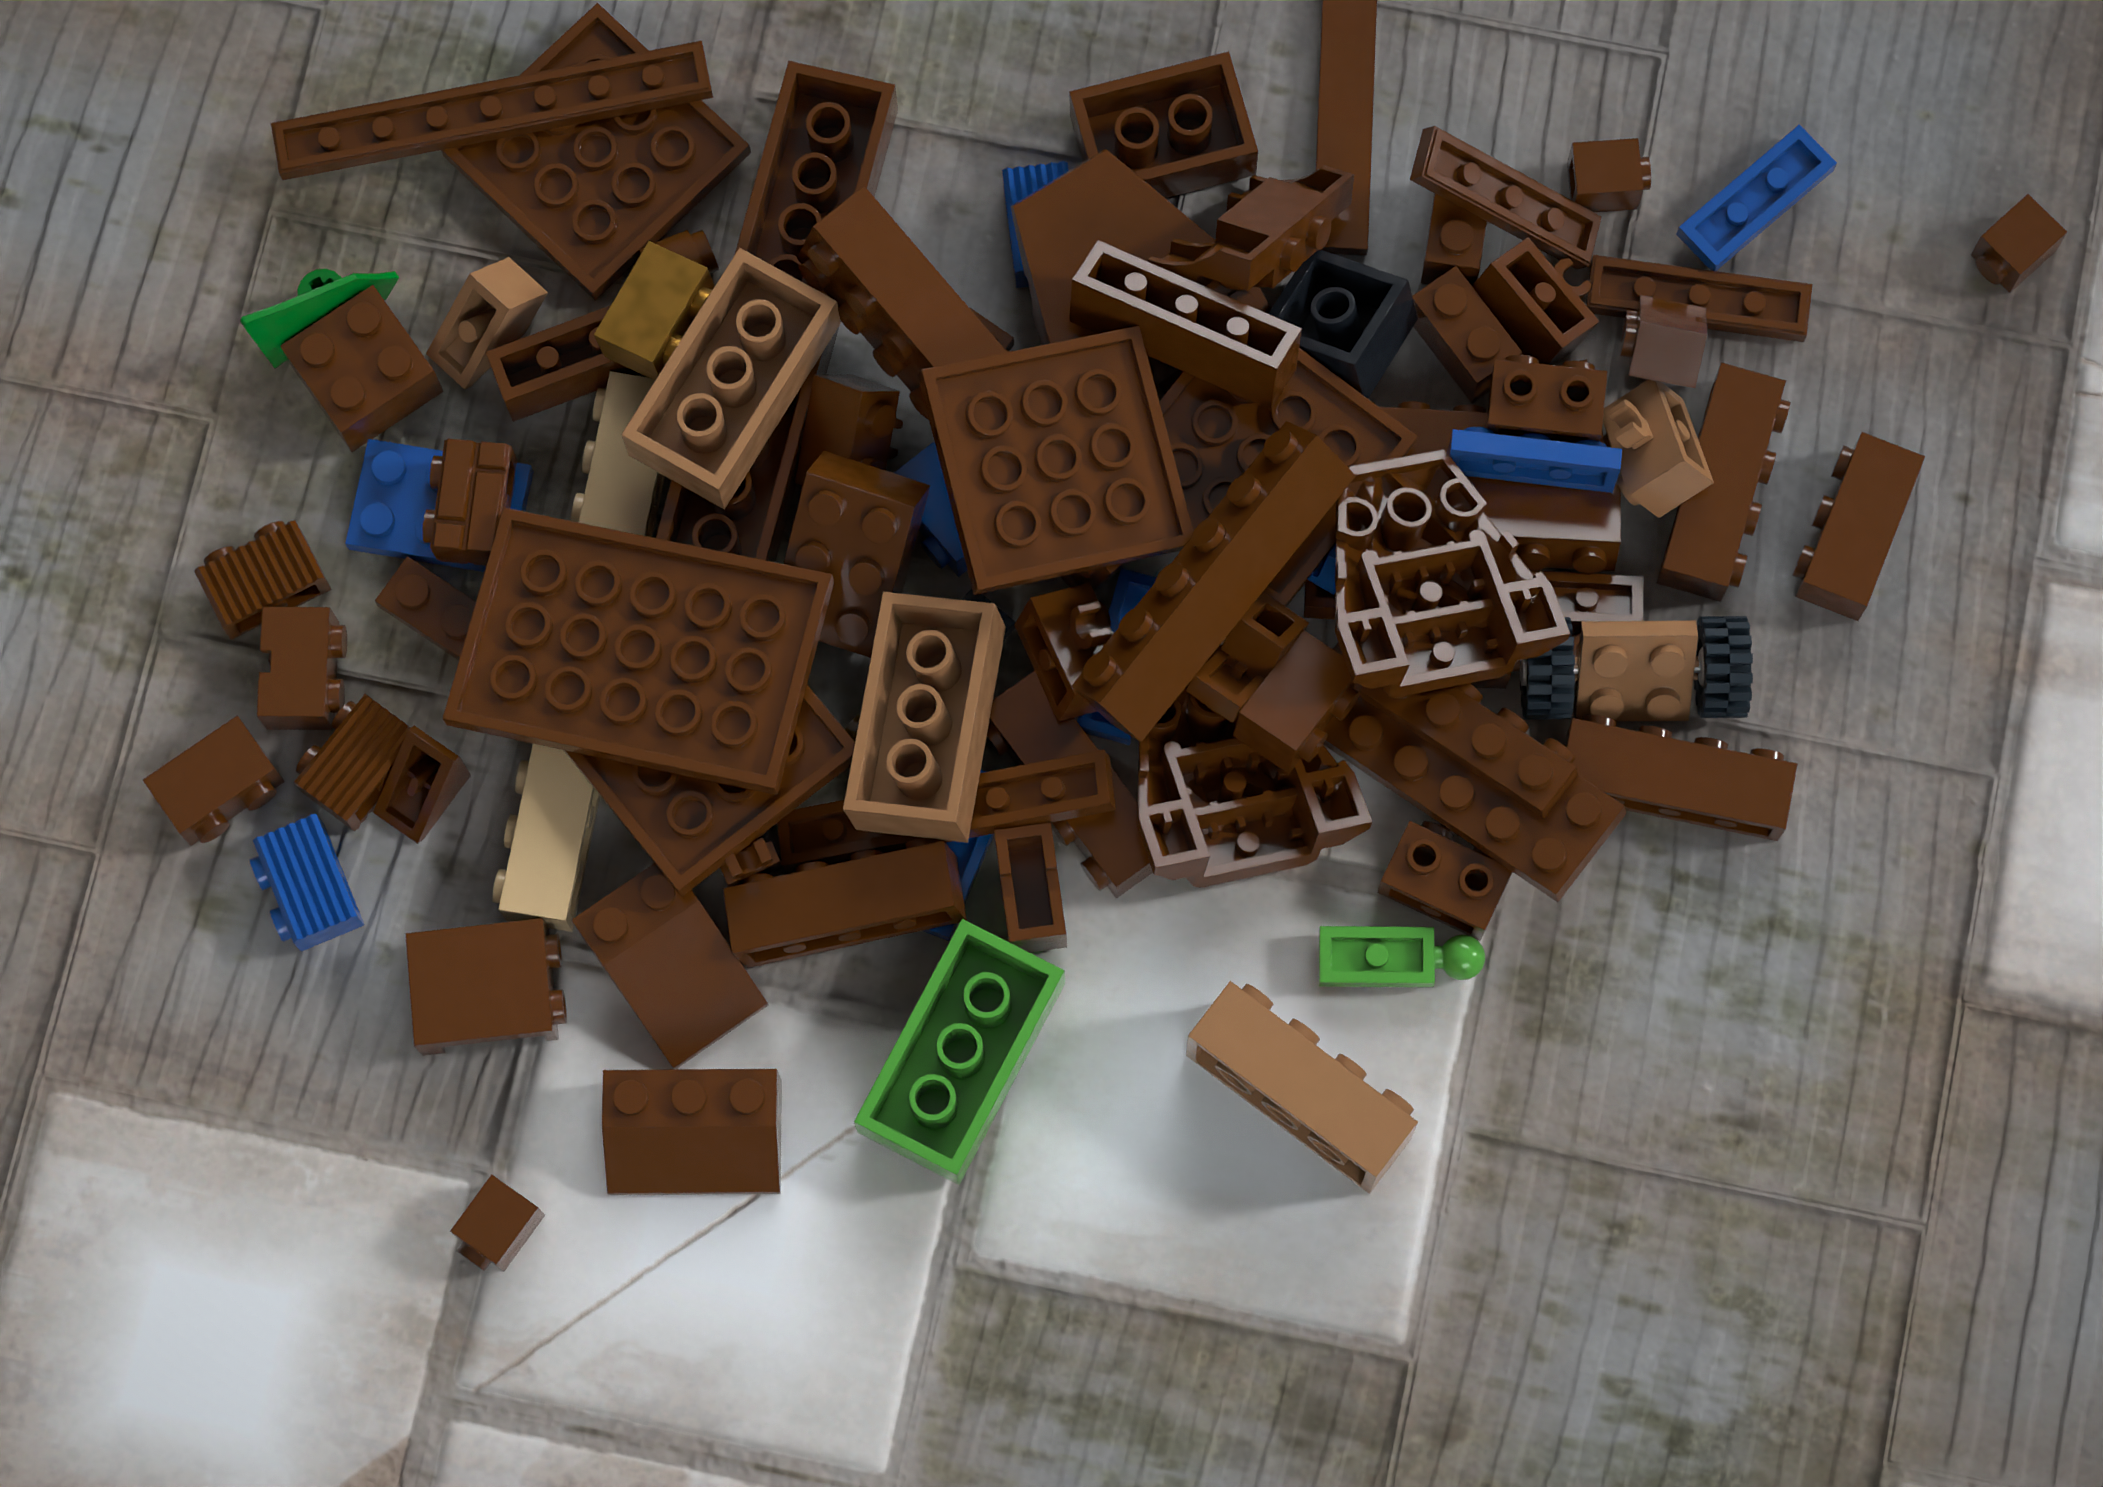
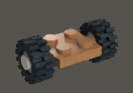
M1699 616L1697 625L1696 620L1581 621L1578 657L1573 655L1574 637H1572L1573 627L1571 619L1564 617L1570 631V636L1566 642L1538 657L1520 660L1521 707L1525 720L1571 719L1574 702L1573 685H1575V681V718L1580 720L1583 719L1584 715L1592 714L1605 716L1616 722L1689 721L1693 680L1694 690H1696L1695 701L1696 705H1698L1697 712L1700 718H1747L1750 712V701L1752 700L1751 683H1753V673L1751 672L1753 653H1751L1752 637L1747 616Z

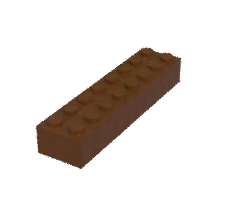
M865 186L812 227L797 257L801 263L799 266L801 274L812 288L820 292L824 290L830 298L837 301L840 320L844 326L853 334L858 335L861 333L874 348L872 353L877 364L887 375L891 377L897 375L911 391L909 398L913 406L926 419L929 420L918 379L921 369L1007 352ZM1129 562L1060 577L1069 587L1090 583L1095 591Z

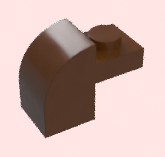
M1262 592L1227 635L1221 649L1193 677L1186 692L1204 703L1210 710L1233 723L1238 718L1239 711L1303 630L1306 631L1309 622L1265 592Z

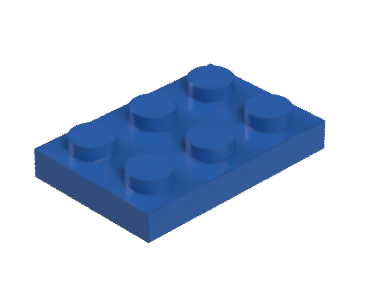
M368 439L345 542L347 548L353 551L406 559L408 556L414 561L481 572L486 570V566L449 563L436 560L430 548L431 543H424L423 541L424 514L426 509L435 510L438 489H431L430 487L431 462L434 455L442 456L443 451ZM516 464L511 509L526 511L534 472L531 465Z

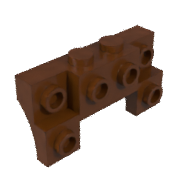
M1324 165L1312 174L1297 179L1278 180L1272 177L1264 178L1252 175L1249 181V189L1242 195L1231 192L1228 195L1227 211L1217 219L1215 243H1195L1174 238L1171 241L1170 253L1163 259L1152 256L1148 259V262L1205 287L1213 280H1216L1221 286L1232 290L1244 289L1248 291L1252 287H1269L1273 289L1291 272L1297 271L1301 264L1317 250L1324 248L1330 236L1331 221L1351 205L1354 174Z

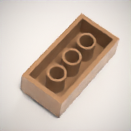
M739 247L622 432L621 436L628 456L725 509L840 326L837 301Z
M883 592L843 806L844 812L856 830L968 843L1006 629L995 603Z
M1230 981L1189 1033L1186 1056L1370 1194L1413 1136L1418 1121L1410 1116L1414 1111L1413 1107L1392 1090L1385 1089L1381 1094L1363 1081L1367 1073L1347 1056L1339 1053L1334 1059L1319 1048L1317 1043L1320 1041V1038L1305 1024L1294 1018L1287 1024L1271 1012L1270 1009L1274 1005L1273 1002L1257 988L1246 983L1241 989Z

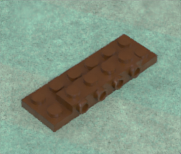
M1338 642L1333 650L1343 656ZM1355 683L1354 689L1360 692V695L1350 712L1342 721L1333 717L1323 730L1328 734L1323 744L1324 746L1556 902L1560 901L1626 815L1625 805L1578 775L1577 767L1572 764L1575 756L1567 747L1552 738H1548L1544 744H1541L1526 734L1529 730L1527 723L1507 708H1501L1495 714L1480 704L1483 696L1470 683L1396 698L1389 696L1382 687L1370 689Z

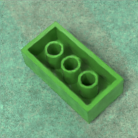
M962 919L854 1120L857 1133L960 1185L1065 985V970Z

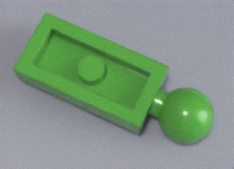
M1319 927V987H1434L1435 969H1443L1447 975L1457 980H1469L1478 975L1485 964V951L1477 939L1469 935H1456L1448 939L1443 946H1434V927Z

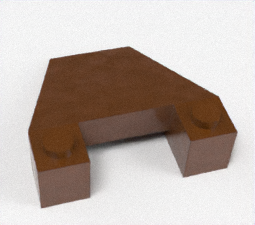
M1106 149L1011 206L1024 275L1028 278L1034 308L1031 309L1034 325L1038 329L1041 345L1097 334L1070 322L1069 316L1072 279L1098 240L1145 261H1148L1152 256L1163 259L1170 253L1171 241L1174 238L1195 243H1215V239ZM1213 280L1206 286L1267 314L1271 310L1260 287H1252L1248 291L1244 289L1232 290L1221 286L1216 280Z

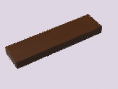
M1436 126L1422 130L1410 176L1411 181L1521 240L1529 237L1538 249L1558 260L1570 258L1573 262L1571 267L1577 270L1590 266L1602 216Z
M1593 255L1589 274V282L1592 286L1587 292L1586 306L1593 314L1625 318L1627 310L1637 311L1640 296L1643 295L1706 308V324L1709 330L1804 342L1806 339L1813 284Z

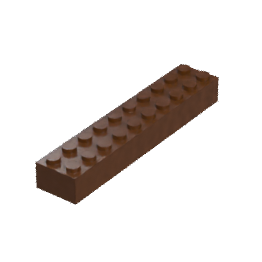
M788 61L735 254L740 247L809 285L801 274L799 268L801 263L797 257L812 227L863 186L875 197L898 112L895 84ZM824 290L821 292L828 296V294ZM839 327L727 507L723 509L672 480L656 535L657 539L776 562L796 488L795 478L814 375L827 374Z

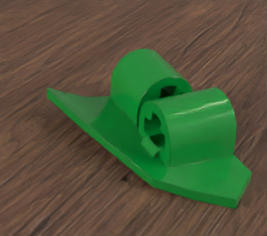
M316 269L307 273L300 281L297 297L245 315L240 319V323L276 369L287 361L280 347L282 344L372 285H374L381 297L386 300L400 277L395 271L383 273H353L342 278L335 271Z

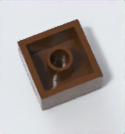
M374 285L280 346L295 373L351 452L366 444L368 439L375 438L444 392L435 371Z

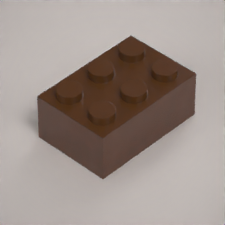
M1229 51L1069 91L1070 118L1083 162L1106 149L1164 198L1256 175L1258 148Z
M823 451L806 472L784 564L829 573L833 576L834 585L819 638L820 642L871 658L883 592L900 594L903 592L931 485L827 451Z

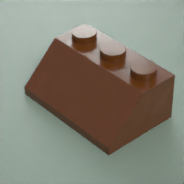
M603 1070L602 1135L607 1194H781L782 1079L778 1070Z

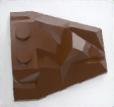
M1445 450L1349 466V469L1356 477L1336 501L1335 634L1352 682L1370 689L1382 687L1389 696L1394 698L1502 677L1513 670L1517 660L1538 657L1568 640L1570 631L1552 584L1541 571L1533 575L1515 552L1519 546L1517 540L1509 530L1502 534L1498 531L1483 512L1487 504Z
M1219 645L1206 663L1221 649L1222 645ZM1188 685L1143 741H1139L1137 827L1154 875L1170 880L1186 878L1192 886L1203 888L1306 866L1318 859L1321 849L1343 845L1369 830L1373 823L1356 775L1344 759L1337 763L1325 746L1322 745L1310 762L1301 758L1288 774L1235 738L1233 733L1237 719L1232 723L1220 714L1210 710L1204 703L1186 692Z

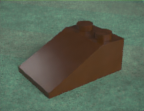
M655 863L572 919L581 937L673 1069L679 1068L769 1005L739 959L732 954L731 947L693 891L690 890L681 897Z

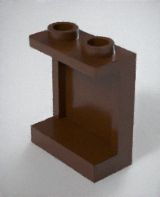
M543 918L405 933L414 1046L422 1056L445 1053V1047L538 1036H543L547 1041L559 1040L558 1024L567 1023V1009L564 990H555L553 968L562 967V950L559 934H550Z

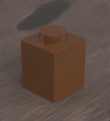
M1638 138L1572 143L1567 160L1570 199L1592 212L1637 210L1643 190H1650L1651 188L1649 157H1640Z
M2027 194L1981 235L1971 256L1976 260V266L1984 278L1995 285L2000 283L2011 293L2057 251L2067 231Z
M491 1174L450 1232L462 1241L457 1252L474 1265L485 1271L489 1264L493 1263L505 1271L545 1214L539 1207Z

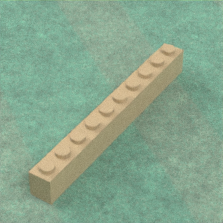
M610 371L607 388H598L593 408V420L599 422L596 441L588 440L584 449L582 472L589 475L585 494L577 493L574 498L571 521L653 538L665 476L628 456L621 434L655 380L648 377ZM533 744L529 761L521 760L518 767L515 791L518 794H522L518 815L510 814L506 824L504 847L510 848L511 851L507 870L499 869L496 874L493 887V902L499 903L498 910L506 921L543 918L548 928L573 932L574 923L572 919L576 917L600 795L563 750Z

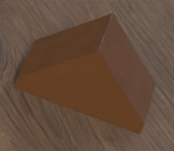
M414 725L406 733L373 813L418 844L426 837L470 778L471 774L460 756Z

